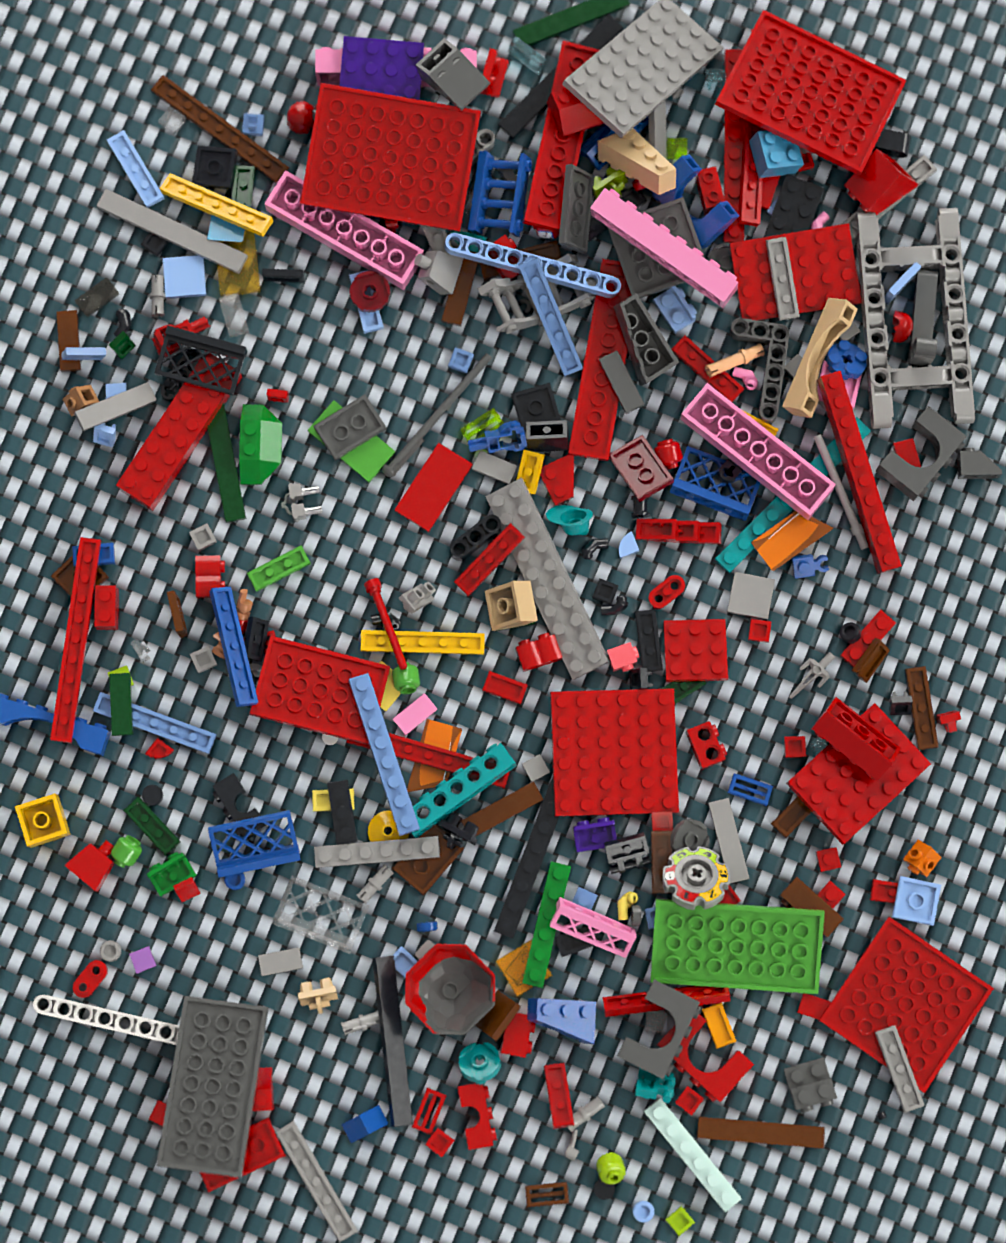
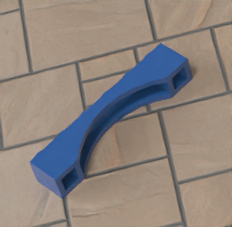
M0 693V725L7 726L25 720H40L53 724L54 714L47 712L48 708L41 705H36V708L28 706L29 702L17 699L14 702L8 700L9 696ZM76 717L73 738L80 748L104 756L111 732L106 730L107 726L95 723L92 726L87 724L88 720Z

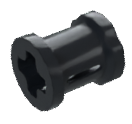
M631 496L633 501L632 517H650V513L647 510V500H649V497L638 502L635 496Z

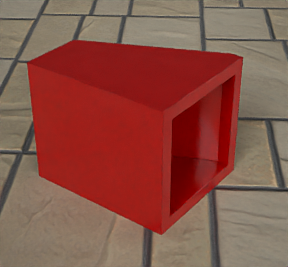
M878 149L869 157L861 175L859 176L854 173L844 184L849 190L848 195L855 201L859 200L861 202L859 206L866 213L875 212L876 215L919 185L895 159Z

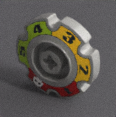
M698 846L697 850L692 851L689 847H684L669 857V866H664L662 874L664 890L666 893L670 892L673 894V902L686 909L695 910V907L698 905L702 906L703 909L711 908L722 901L725 893L723 890H728L730 883L728 866L726 863H720V855L708 848Z

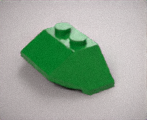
M243 404L240 419V484L262 485L281 465L282 422L264 405Z

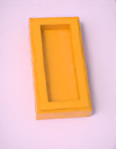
M722 1003L701 1009L705 1020H707L706 1023L716 1049L736 1042Z

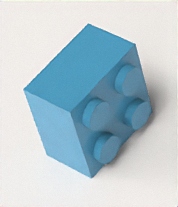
M767 130L758 131L749 140L759 178L795 174L804 165L798 145Z

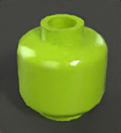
M606 1153L597 1160L596 1169L599 1178L605 1184H616L625 1177L626 1169L620 1155Z

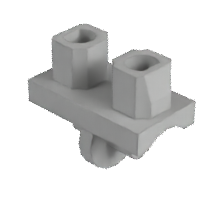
M426 582L405 592L399 597V600L403 602L404 609L412 614L434 600L432 594L436 589L430 582Z

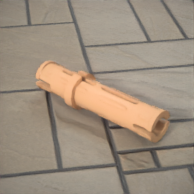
M758 343L748 349L742 348L736 354L706 365L705 369H709L706 370V373L711 378L741 364H749V361L764 356L763 346Z

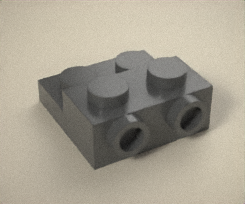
M824 1057L783 1069L795 1110L800 1109L801 1113L814 1110L813 1105L821 1103V1107L834 1104L833 1099H837Z

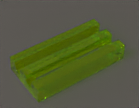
M492 408L461 428L460 431L466 440H471L472 436L492 423L498 422L489 431L498 429L504 422L499 414H497L495 408ZM492 415L494 416L493 418H491L481 426L477 427L470 433H466L468 430L475 427L485 419L489 418ZM485 433L481 434L477 438L485 437Z

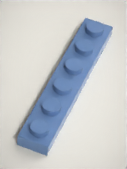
M538 257L518 264L564 376L582 370V363Z
M100 692L93 712L111 718L110 695ZM132 704L133 727L210 754L217 736L216 734Z

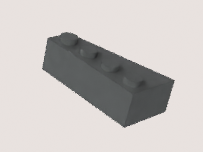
M637 293L614 306L640 386L649 383L679 363Z

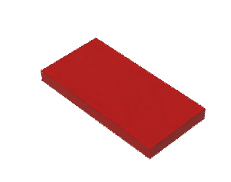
M438 443L396 506L395 512L429 533L473 464Z
M269 1117L250 1126L242 1177L286 1156ZM200 1172L208 1193L238 1179V1177Z

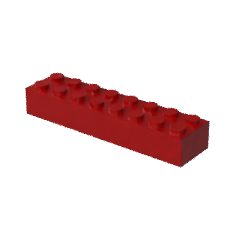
M211 353L205 356L209 366L220 360ZM203 358L195 366L196 372L207 367ZM222 363L212 368L216 378L227 373ZM225 363L229 371L234 369L232 366ZM210 371L199 375L204 383L214 380ZM240 373V375H239V379H238L237 385H238V383L240 382V380L242 379L241 373ZM229 376L218 381L222 388H231L232 380ZM184 383L116 484L117 488L151 511H154L208 430L209 424L230 395Z

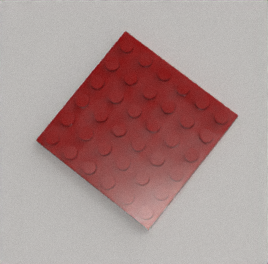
M674 689L550 692L555 817L651 814V812L660 811L679 813Z
M887 917L819 1021L886 1068L887 1065L875 1032L895 1025L918 1089L925 1093L994 988L891 917Z

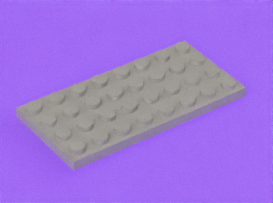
M659 0L568 76L562 85L622 138L714 59L724 47L673 1Z

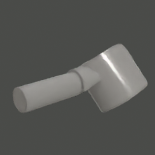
M575 1129L572 1131L571 1141L565 1152V1156L572 1161L576 1159L579 1153L577 1149L573 1148L578 1130Z

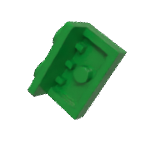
M173 853L167 857V862L162 865L157 863L149 868L150 872L146 875L151 880L160 897L173 891L174 885L190 877L194 878L197 876L184 853Z

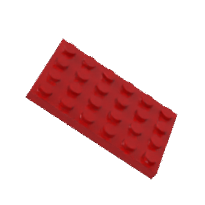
M849 223L729 243L733 272L737 277L736 281H738L737 296L741 318L757 321L778 318L765 241L786 237L799 314L823 310L828 298L845 299L852 305L862 303Z
M270 636L256 688L258 703L251 706L250 715L369 745L348 680L369 673L380 707L391 666Z
M876 703L867 709L861 717L901 748L893 764L878 781L867 776L862 768L852 764L847 756L842 752L836 751L829 744L786 783L842 845L851 839L931 765L926 757Z

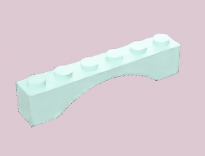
M658 1098L643 1111L725 1213L742 1199L661 1098Z

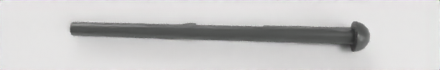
M486 353L393 461L388 466L386 464L383 465L382 471L385 476H395L425 441L422 438L435 425L444 412L451 408L455 400L492 359L489 354Z

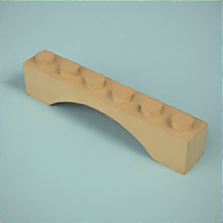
M827 299L782 405L792 415L812 418L819 402L817 379L822 362L834 342L850 328L858 310L848 300Z

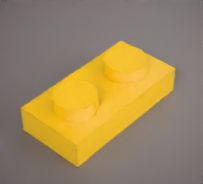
M523 450L516 480L523 478L529 493L536 494L545 454Z

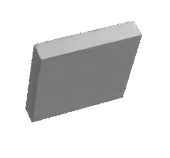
M735 572L727 613L768 620L775 579Z

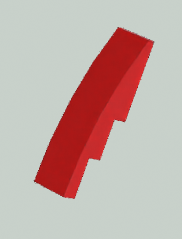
M637 519L635 539L674 543L721 544L722 524L720 522L678 521L677 519Z

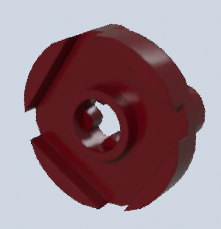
M365 271L354 278L350 286V297L353 304L360 311L376 312L388 304L390 286L384 276L374 271ZM368 287L376 290L373 296L365 295L364 292L367 291Z

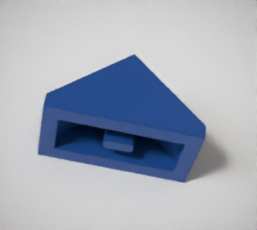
M380 1105L343 1123L342 1126L350 1142L353 1143L389 1123Z

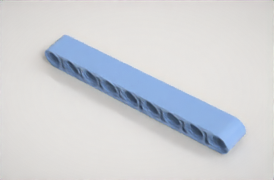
M451 233L447 236L444 243L446 252L451 255L519 274L522 273L518 264L538 257L548 282L602 297L613 298L621 288L619 279L614 276L466 235ZM456 240L459 242V247L452 248L448 242ZM475 245L478 247L479 252L473 254L469 251L468 247ZM496 251L499 257L491 259L488 256V252ZM515 256L518 259V263L515 265L510 264L508 257ZM554 267L557 270V274L550 275L547 272V268ZM568 272H573L577 279L570 281L566 275ZM589 277L594 278L596 285L589 286L586 279ZM606 284H614L616 290L613 292L608 291Z

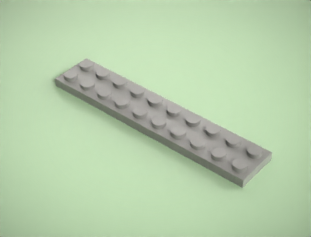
M523 478L486 496L493 514L499 517L501 521V531L512 523L526 537L512 551V554L525 581H531L533 598L550 634H555L562 659L572 680L609 663L610 660Z

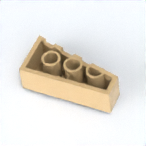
M630 130L622 138L617 134H613L598 140V160L602 163H610L611 168L616 171L618 169L624 171L630 179H638L639 184L658 195L676 188V168L636 130Z

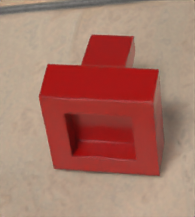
M953 710L935 715L937 723L944 724L946 732L957 731L956 721L961 720L960 711Z

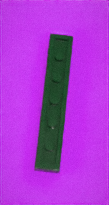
M587 0L514 29L513 34L520 50L605 17L608 14L630 7L629 0Z
M223 403L209 424L208 432L226 523L247 518L225 405Z

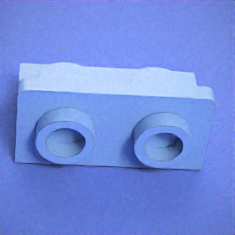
M676 286L671 287L653 299V303L674 334L695 322V314H697L694 306L691 303L688 304L684 299L686 296L683 290Z

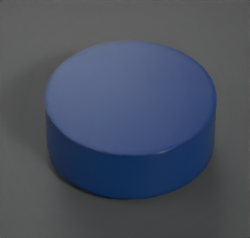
M244 873L225 876L224 882L229 889L239 890L245 885L246 878Z
M437 921L416 923L418 932L435 931L438 929Z

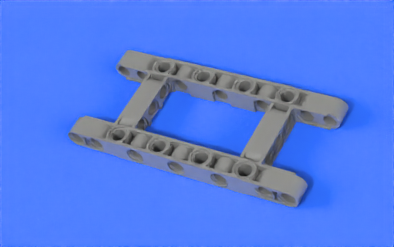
M941 208L937 210V220H935L937 245L880 248L879 223L875 212L856 213L855 215L872 429L891 428L892 417H894L893 390L949 387L951 417H953L954 424H970L975 421L957 208ZM951 253L954 256V260L947 259L945 254ZM871 257L874 260V264H868L865 258ZM916 262L921 266L920 270L939 269L947 366L932 367V365H928L927 367L918 368L908 366L907 368L892 369L887 361V350L889 348L887 325L884 323L885 297L884 285H881V272L907 271ZM949 292H954L958 298L956 300L951 299ZM868 297H875L877 304L870 303ZM952 332H958L961 339H955L952 336ZM872 336H877V337H879L881 343H879V344L874 343V342L872 341L871 337H872ZM955 371L962 372L964 379L957 378ZM877 375L881 376L884 383H877L874 377Z

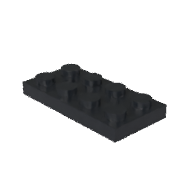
M787 174L764 237L809 230L824 187Z

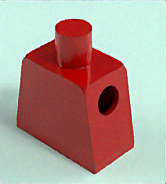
M105 840L99 848H96L90 843L67 862L65 867L94 891L98 892L115 864L108 857L114 845Z

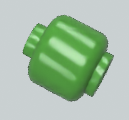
M406 662L407 668L405 670H401L398 665L392 672L394 688L400 691L401 694L414 693L420 686L418 668L410 665L409 662Z
M129 835L120 837L111 851V855L115 859L114 863L122 868L133 866L142 852L141 843Z

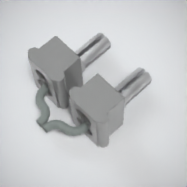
M289 483V493L285 495L281 506L286 509L289 515H293L295 522L306 519L308 515L322 513L321 506L305 508L303 503L295 504L296 500H302L303 496L319 493L318 486L302 488L301 484ZM288 496H290L293 502L291 505L292 512L285 506Z

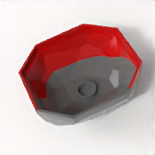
M436 944L406 973L405 1004L433 1034L465 1035L495 1006V974L466 944Z

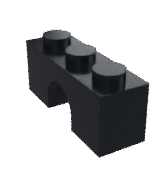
M234 773L213 785L215 791L212 794L218 803L222 801L226 807L223 812L228 820L233 819L235 822L261 816L256 808L246 813L237 810L236 801L246 791ZM263 822L257 823L254 829L261 832L267 828V825ZM238 827L235 830L240 837H244L248 831L244 827ZM251 832L246 840L250 839L256 834Z

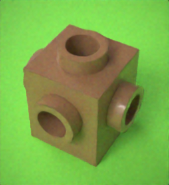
M91 384L73 387L68 391L69 394L63 398L71 417L75 416V411L99 402Z

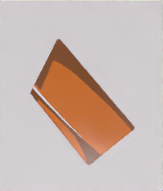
M795 511L751 543L770 569L775 571L830 532L833 527L813 517L807 520Z
M427 719L420 742L456 752L462 728ZM414 762L407 791L412 792L436 787L443 780L448 781L450 773Z

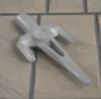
M829 652L819 663L809 658L800 667V670L805 669L809 665L811 670L791 693L789 698L795 697L818 676L822 677V680L817 685L820 688L830 678L825 668L835 656ZM811 674H813L814 676L807 683L804 684L807 678Z

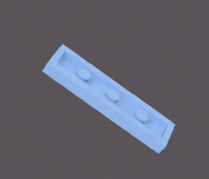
M123 130L107 139L108 144L146 208L162 201L164 196L125 131Z

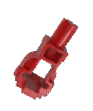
M205 317L189 323L187 319L176 326L168 324V326L194 333L210 328ZM167 325L156 329L153 335L154 338H152L154 347L159 355L166 335ZM176 343L167 347V350L171 355L180 347Z

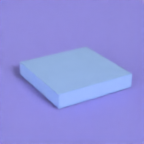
M195 255L163 258L166 299L206 296L203 257Z
M917 262L885 294V303L887 305L921 269Z
M899 876L892 918L934 926L941 885Z

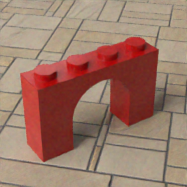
M699 1014L697 1019L692 1018L689 1024L692 1027L688 1038L683 1037L680 1043L683 1048L678 1058L674 1056L673 1060L675 1063L673 1065L681 1073L686 1071L691 1076L689 1080L697 1088L701 1085L706 1090L704 1094L712 1102L715 1100L721 1102L754 1064L739 1050H736L727 1062L714 1072H702L696 1069L689 1060L688 1045L692 1037L707 1022ZM675 1024L657 1043L660 1048L668 1044L673 1038Z

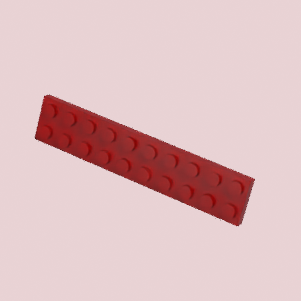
M563 40L551 92L565 88L562 85L564 80L599 50ZM549 106L523 224L560 233L565 169L567 164L577 166L584 130L562 137Z
M602 259L600 273L618 278L621 288L613 298L599 295L595 297L568 454L608 461L619 400L599 359L618 351L625 365L627 346L614 306L630 297L631 293L620 261ZM606 284L608 291L613 292L616 290L614 284Z

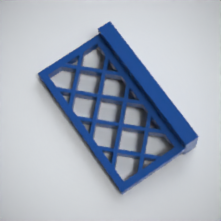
M687 446L670 493L746 521L760 482L757 481L755 485L748 487L744 478L751 475L744 470L742 472L744 474H740L734 480V482L740 480L744 489L735 492L731 483L716 485L712 476L718 474L719 469L709 472L706 463L715 462L720 469L726 460ZM689 453L698 456L700 462L690 465L687 459ZM702 465L706 474L697 478L693 469ZM689 471L693 480L686 482L679 478L681 473ZM708 478L712 487L708 489L702 488L699 481ZM727 485L731 494L723 496L718 488ZM746 492L750 499L748 505L740 502L737 496Z
M290 810L208 827L218 877L301 860ZM287 817L288 824L284 829L275 825L278 819ZM263 822L268 825L264 833L254 829L257 823ZM244 827L248 831L242 838L234 833L236 828ZM271 828L281 833L276 841L266 836ZM222 831L228 835L221 842L215 839L214 832ZM251 832L260 837L256 845L246 840ZM286 835L292 839L293 844L284 846L279 842ZM230 837L240 841L235 849L226 845ZM264 839L273 844L269 850L259 848ZM243 843L252 848L249 854L244 855L238 852ZM222 848L232 853L229 858L220 860L219 853Z

